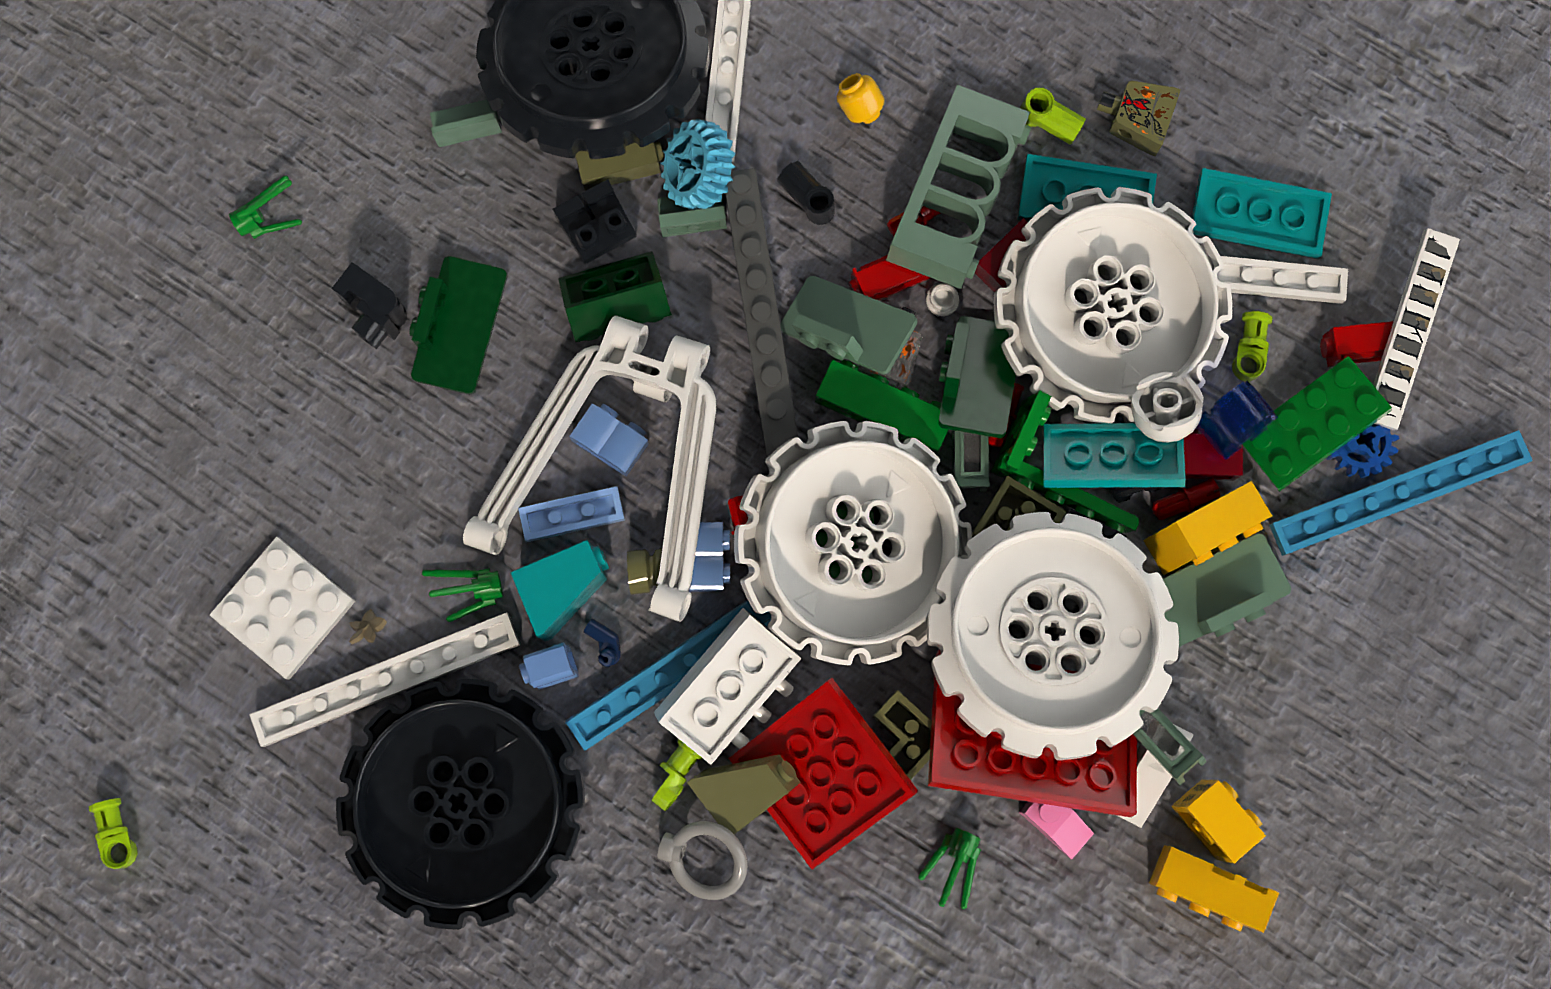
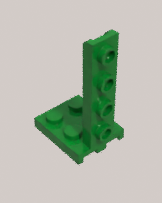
M1039 390L1023 400L1016 414L1017 419L1013 420L1005 444L1000 449L990 472L1000 477L1009 476L1027 488L1045 494L1044 498L1055 505L1062 506L1065 504L1070 506L1075 511L1105 523L1104 525L1121 533L1136 531L1139 519L1135 515L1079 488H1044V471L1024 462L1023 459L1025 455L1028 457L1031 455L1037 444L1038 438L1034 437L1038 426H1043L1050 415L1051 408L1048 407L1052 396Z

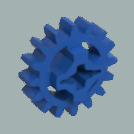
M1373 424L1326 459L1331 460L1335 458L1338 462L1334 469L1339 470L1346 467V476L1348 477L1355 475L1357 471L1360 478L1369 476L1370 472L1376 475L1382 472V466L1387 467L1393 463L1388 456L1398 453V449L1391 445L1399 440V436L1391 435V429ZM1362 437L1364 444L1359 445L1356 439ZM1349 456L1356 458L1357 461L1351 459Z

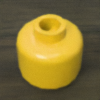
M856 73L848 76L840 83L837 93V102L852 123L864 122L869 124L875 121L880 116V111L885 103L882 92L874 79L869 75Z

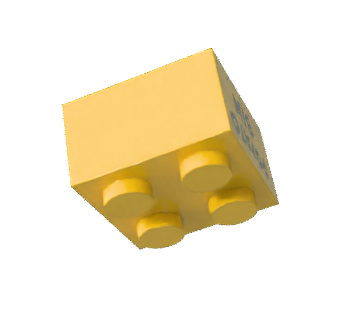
M1200 780L1171 806L1214 858L1219 861L1235 864L1266 836L1259 828L1262 826L1260 819L1250 809L1244 810L1236 801L1239 797L1237 792L1226 781L1221 783L1219 780Z

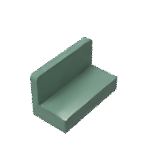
M487 100L430 113L433 125L431 132L439 147L502 133L497 111L491 110Z
M668 197L658 198L657 200L662 237L727 229L723 199L721 202H716L711 208L689 210L688 208L675 205V201Z

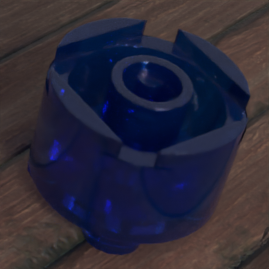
M1247 380L1218 399L1210 409V414L1205 410L1201 415L1197 428L1218 454L1227 460L1237 453L1249 439L1252 442L1268 429L1267 427L1278 419V416L1250 381Z

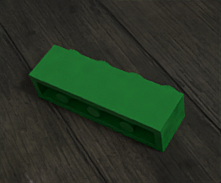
M832 360L816 394L815 403L857 422L870 421L894 427L898 430L899 441L904 442L908 438H916L937 455L948 432V429L941 428L938 424L942 403L932 401L930 404L919 399L920 395L909 388L901 387L899 390L888 385L889 381L880 375L871 373L868 376L859 372V367L849 361L841 360L839 363Z

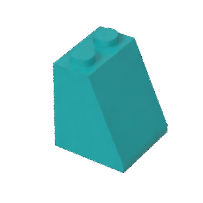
M586 540L510 572L536 637L545 642L552 639L607 580L604 571L610 567L599 545L593 547Z

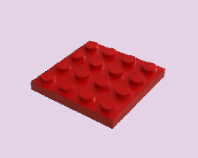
M833 678L825 682L728 758L734 764L780 755L784 761L789 762L793 766L796 777L801 783L769 807L767 811L811 869L817 867L918 792V789Z

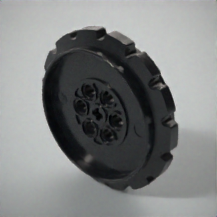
M496 0L487 13L491 27L480 30L476 49V59L480 69L483 70L478 73V78L484 96L492 111L500 110L498 114L502 125L521 141L527 143L532 139H537L541 151L565 158H574L579 151L588 152L590 159L610 158L625 154L626 146L636 143L639 147H645L658 140L671 130L670 118H684L693 107L700 95V85L697 79L707 76L709 66L708 39L703 37L706 34V25L696 0Z
M458 679L455 689L449 692L445 683L437 681L408 691L405 694L406 705L404 708L400 709L395 704H387L365 725L363 731L368 736L367 744L365 746H351L339 779L348 785L349 792L346 796L336 799V820L339 835L350 836L353 840V846L345 852L353 872L363 885L372 882L379 884L380 891L376 899L389 910L403 918L412 917L416 910H419L424 915V925L428 927L459 930L465 927L468 916L474 917L479 927H484L515 915L518 912L516 906L518 898H523L529 904H532L544 895L558 880L559 873L555 870L554 863L556 860L569 861L581 834L582 825L573 820L572 813L575 809L585 806V788L582 771L579 769L571 770L567 766V760L575 754L569 738L557 722H551L547 725L541 723L540 717L544 709L538 703L513 689L509 690L504 697H499L497 694L498 686L493 682L477 679ZM447 761L452 765L454 771L451 779L445 782L439 777L438 768L443 762ZM480 762L488 768L487 779L481 783L477 782L473 777V768ZM425 791L432 794L434 798L433 807L429 811H424L419 805V798ZM465 794L464 802L468 807L458 811L456 809L458 803L454 799ZM493 794L500 795L504 800V807L498 814L491 812L488 808V800ZM439 823H444L450 831V835L444 843L438 841L434 835L435 827ZM474 824L482 826L485 832L484 839L479 844L472 842L469 838V830Z

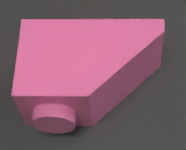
M1027 802L1019 811L1023 817L1070 859L1074 858L1094 834L1071 808Z

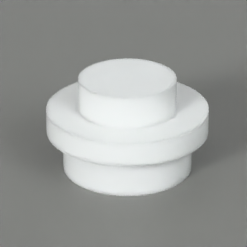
M939 283L928 291L926 304L933 314L948 316L957 309L959 295L953 286Z

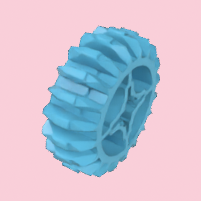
M700 119L682 122L680 128H674L673 137L667 138L668 148L663 150L665 158L660 163L664 166V172L660 177L666 180L663 189L669 191L668 198L674 200L675 205H679L682 208H688L689 210L711 208L716 202H721L722 194L728 193L727 183L733 181L730 176L731 170L736 167L732 164V158L736 153L730 150L733 141L727 139V131L722 130L720 125H716L714 122Z

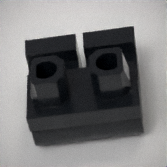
M608 179L582 193L585 204L594 218L593 220L586 211L579 195L552 209L556 220L584 265L637 237L636 231L625 214Z
M351 262L331 289L345 305L355 312L358 310L362 314L352 326V329L359 334L358 336L377 349L386 336L393 340L397 338L400 334L397 328L405 324L407 311L390 288Z

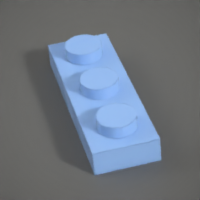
M617 486L518 508L526 542L625 521Z

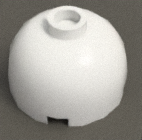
M1172 372L1151 374L1139 382L1136 392L1132 397L1131 410L1136 426L1147 437L1158 442L1169 443L1183 439L1197 427L1202 415L1204 397L1200 387L1189 377L1184 376V379L1172 377Z

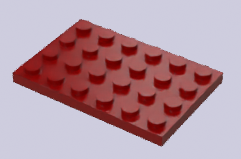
M940 649L937 651L936 657L941 655ZM1026 663L1031 670L1038 671L1042 669L1040 665ZM1064 669V671H1066L1067 673H1072V674H1073V673H1076V672H1077V671H1071V670H1065V669ZM934 675L928 786L1131 818L1137 814V738L1133 734L1113 747H1108L1104 741L1097 740V751L1094 754L1077 759L1056 760L1053 751L1047 747L1043 748L1042 754L1038 758L1022 756L1001 747L1002 736L998 732H991L987 737H982L969 727L957 714V709L962 704L961 699L956 695L945 697Z

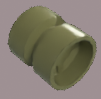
M662 548L656 549L652 556H650L646 549L627 551V571L631 595L650 593L653 586L656 585L657 587L659 585L656 582L660 571Z

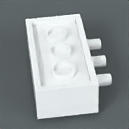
M742 608L654 711V714L662 726L711 765L730 742L739 749L749 742V739L740 730L752 716L761 723H766L770 719L771 712L762 704L775 689L784 697H788L792 693L794 687L785 680V677L802 658L746 609Z

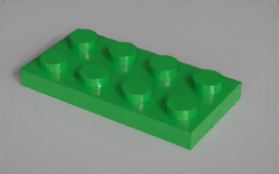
M1348 356L1242 433L1243 447L1280 492L1391 412L1392 407Z

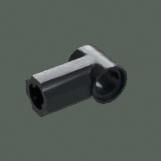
M798 160L787 165L777 177V182L806 212L809 221L817 225H824L830 222L835 214L834 196L831 190L822 186ZM817 201H824L828 204L823 210L812 208V205Z

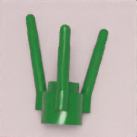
M283 176L251 201L229 213L234 227L241 236L250 233L255 239L265 233L302 224L301 219H295L263 227L260 225L265 220L259 208L292 185V181L289 180L288 176Z
M490 568L483 570L422 571L423 576L476 578L471 579L472 584L447 587L429 592L430 597L473 591L475 599L482 598L481 601L449 615L446 618L447 622L462 618L484 607L496 605L495 599L503 597L499 572H490Z
M956 827L952 835L946 833L942 844L925 865L918 878L919 880H924L947 849L950 848L948 855L955 858L938 904L940 907L945 906L962 862H968L960 905L962 909H966L976 861L981 849L977 848L981 839Z

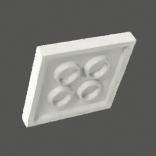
M276 537L211 612L210 616L281 676L290 680L356 601L281 538Z

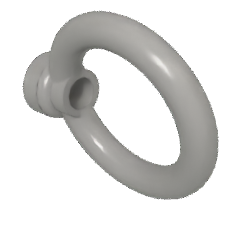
M710 821L690 823L682 827L675 835L666 832L660 842L657 854L658 859L669 862L671 872L682 888L690 894L706 900H720L734 894L742 886L748 869L746 852L740 840L726 827ZM707 835L720 840L726 845L734 862L733 873L728 881L721 885L708 886L697 882L688 874L682 861L688 840L695 836Z

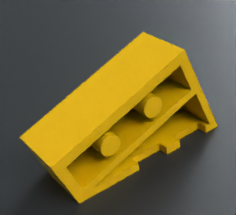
M1250 481L1172 523L1143 541L1162 574L1165 575L1190 561H1193L1195 566L1214 557L1211 552L1212 549L1218 547L1220 552L1239 543L1236 536L1243 533L1245 538H1248L1264 529L1261 522L1272 517V514L1255 485Z
M1166 845L1163 846L1149 884L1158 888L1157 895L1175 903L1178 897L1190 902L1188 909L1206 917L1209 916L1210 911L1223 916L1222 924L1240 932L1242 927L1245 926L1264 933L1280 893L1270 888L1261 887L1248 881L1247 878L1237 874L1234 875L1214 866L1212 863Z

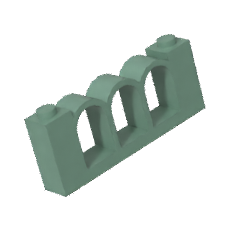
M960 85L956 86L894 235L886 261L959 289L962 288L965 278L972 280L979 260L973 257L985 229V217L990 213L1000 190V179L1008 171L1018 143L1025 145L1031 130V126L1026 125L1030 115L1029 111ZM956 133L990 146L999 153L1001 159L994 162L983 161L947 146L952 134ZM940 169L978 184L984 189L987 196L976 200L966 198L932 185L937 170ZM925 206L963 221L969 226L972 234L963 238L953 237L916 223L922 207Z

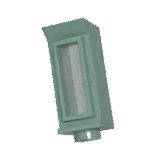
M952 430V475L960 490L961 488H979V492H986L990 487L988 436Z
M1158 708L1152 713L1144 710L1139 711L1143 725L1133 735L1177 783L1181 785L1185 782L1183 776L1197 763L1202 767L1207 761L1203 754L1191 744Z

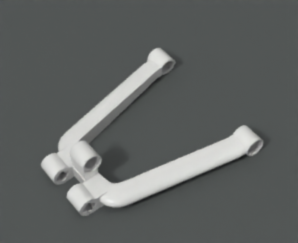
M614 316L607 326L601 345H593L581 350L568 364L483 503L478 516H473L468 521L463 534V543L487 553L498 555L506 543L507 530L511 520L596 382L606 375L630 378L634 381L633 390L635 393L662 402L669 401L672 394L679 397L681 402L661 564L656 582L659 585L653 594L648 610L681 622L688 612L692 598L689 589L693 576L716 416V397L708 382L701 378V374L708 363L710 347L709 345L676 335L669 345L664 362L640 355L648 339V326Z

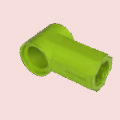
M1045 88L1032 89L1020 106L1021 109L1030 112L1026 125L1031 127L1039 126L1069 145L1072 144L1086 121V118L1055 101L1052 93ZM1030 103L1039 104L1043 112L1033 110Z

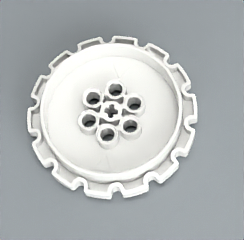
M1118 187L1111 194V198H1108L1103 194L1101 188H1091L1067 195L1062 201L1063 210H1059L1053 204H1049L1022 228L1021 231L1026 238V242L1014 240L1011 243L998 271V277L1006 282L1007 287L999 288L994 293V319L996 328L1005 329L1009 333V338L1001 344V347L1010 366L1017 376L1023 374H1030L1032 376L1033 383L1030 386V391L1033 394L1040 390L1052 396L1048 405L1055 410H1060L1066 404H1070L1074 408L1073 416L1077 420L1094 424L1113 423L1116 414H1119L1123 417L1124 423H1135L1131 410L1132 397L1136 392L1139 382L1151 374L1172 372V377L1184 379V376L1191 378L1200 389L1204 386L1206 381L1201 374V370L1211 371L1215 369L1228 343L1229 336L1221 330L1220 324L1232 319V295L1230 285L1228 283H1221L1217 278V273L1224 269V263L1217 249L1208 236L1203 238H1196L1194 236L1193 228L1196 222L1190 216L1170 202H1166L1162 207L1156 208L1152 204V195L1140 190ZM1098 267L1108 270L1110 274L1109 281L1099 277ZM1130 276L1140 279L1142 283L1141 290L1135 289L1131 285ZM1075 290H1081L1086 294V304H1081L1075 299ZM1108 302L1117 304L1118 309L1116 310L1114 307L1109 308ZM1140 308H1145L1150 312V322H1146L1140 317ZM1084 322H1090L1095 326V337L1086 334L1083 327ZM1117 331H1122L1127 335V346L1121 345L1117 341Z
M840 421L811 428L807 432L808 441L806 444L798 437L791 438L769 455L765 460L769 467L768 476L766 477L762 474L754 475L744 492L739 508L747 514L748 521L744 525H737L735 527L734 552L736 563L746 564L749 572L746 577L740 580V583L754 612L763 614L769 611L771 621L768 624V629L791 648L802 650L809 643L812 658L835 664L851 665L856 654L860 656V660L864 664L871 665L886 662L902 655L901 646L904 641L910 646L918 647L927 640L929 609L932 604L944 602L943 598L936 594L935 589L945 568L953 557L969 558L965 551V546L972 539L971 524L969 522H962L959 519V512L966 507V503L953 475L943 474L940 476L937 473V466L940 462L939 457L916 438H908L903 443H900L898 440V430L894 427L864 421L858 423L855 432H853L847 421ZM840 502H843L848 509L847 516L843 520L838 517L836 512L837 505ZM873 507H876L880 513V519L876 525L869 518V512ZM820 529H823L828 536L824 547H820L816 542V534ZM851 537H858L855 541L859 546L858 549H852L854 543ZM885 539H889L892 543V552L889 556H886L882 551V544ZM833 561H836L840 566V574L836 579H832L829 575V566ZM866 566H869L873 573L872 579L868 584L862 579V570Z
M1036 512L1014 516L1010 522L1011 530L1009 531L1001 529L998 524H993L967 542L965 551L968 554V559H961L959 557L951 559L936 586L935 592L943 598L944 602L931 605L927 623V643L930 646L938 647L941 651V655L934 657L931 662L936 680L945 697L956 695L961 699L962 704L957 709V714L969 727L982 737H987L991 732H998L1002 736L1001 747L1010 752L1030 758H1038L1042 754L1043 748L1047 747L1053 751L1056 760H1069L1094 754L1097 751V740H1102L1108 747H1113L1128 738L1143 725L1139 711L1144 710L1149 713L1155 711L1164 699L1172 682V677L1164 671L1163 666L1164 664H1173L1178 659L1179 632L1177 623L1167 621L1164 613L1173 607L1169 591L1158 572L1148 574L1143 570L1142 564L1147 557L1138 547L1119 533L1111 539L1105 538L1102 535L1103 526L1097 521L1074 514H1066L1062 523H1055L1052 521L1049 512ZM1028 597H1039L1043 601L1044 609L1034 610L1031 608L1027 601ZM1063 600H1074L1078 604L1079 612H1068L1063 606ZM1011 624L1020 625L1025 630V638H1014L1011 636L1008 627ZM1049 628H1053L1054 634L1059 635L1055 641L1051 640V635L1046 633ZM1086 629L1091 631L1095 636V644L1083 642L1080 638V630ZM1028 655L1038 657L1042 663V669L1038 671L1031 670L1025 663V657ZM1061 659H1072L1076 663L1077 672L1072 674L1064 671L1061 666Z

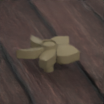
M372 609L368 610L364 614L362 621L349 622L351 628L356 631L349 642L355 644L365 638L369 643H374L375 632L381 631L387 621L384 618L377 617Z

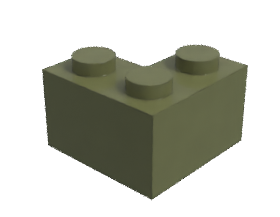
M1007 476L971 535L973 538L993 524H998L1001 529L1009 531L1011 530L1010 522L1014 516L1028 513L1049 512L1052 521L1060 523L1066 511Z
M897 690L872 717L897 740L888 751L909 779L912 780L929 761L932 721Z

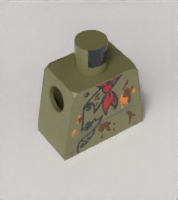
M1128 81L1121 97L1103 91L1097 110L1114 116L1109 130L1113 136L1149 155L1156 156L1163 145L1181 89Z

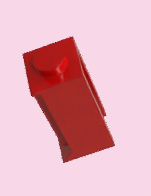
M886 255L859 267L858 272L856 268H853L851 281H848L850 290L879 301L926 281L930 277L886 261L888 256Z
M1394 321L1331 328L1323 335L1320 343L1321 354L1323 358H1326L1327 367L1340 363L1348 356L1355 364L1381 361Z

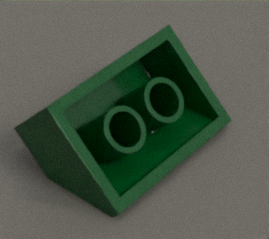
M653 251L558 278L565 311L576 343L580 341H593L604 335L610 320L614 316L643 324L646 322L655 323L664 317L672 315Z

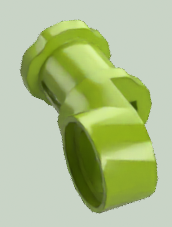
M1251 311L1242 314V321L1244 322L1243 338L1239 340L1237 357L1233 360L1232 371L1239 380L1244 382L1255 380L1265 370L1269 343L1266 341L1267 330L1273 318L1268 313ZM1249 357L1256 362L1257 370L1255 373H1247L1241 368L1240 362L1242 358Z
M680 739L677 741L679 746L667 762L662 761L660 767L670 775L652 798V802L664 811L670 808L682 792L683 784L687 781L685 777L697 760L703 759Z
M121 798L104 800L88 806L89 812L94 813L98 831L95 839L98 844L103 864L112 869L127 868L133 864L137 857L136 844L130 839L128 828L123 826L119 810V805L122 804ZM118 843L124 844L127 848V857L121 863H116L111 858V850Z

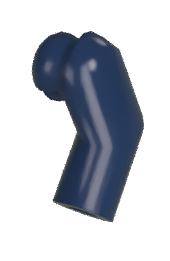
M592 618L585 627L584 633L598 641L599 663L605 667L617 664L621 656L619 636Z

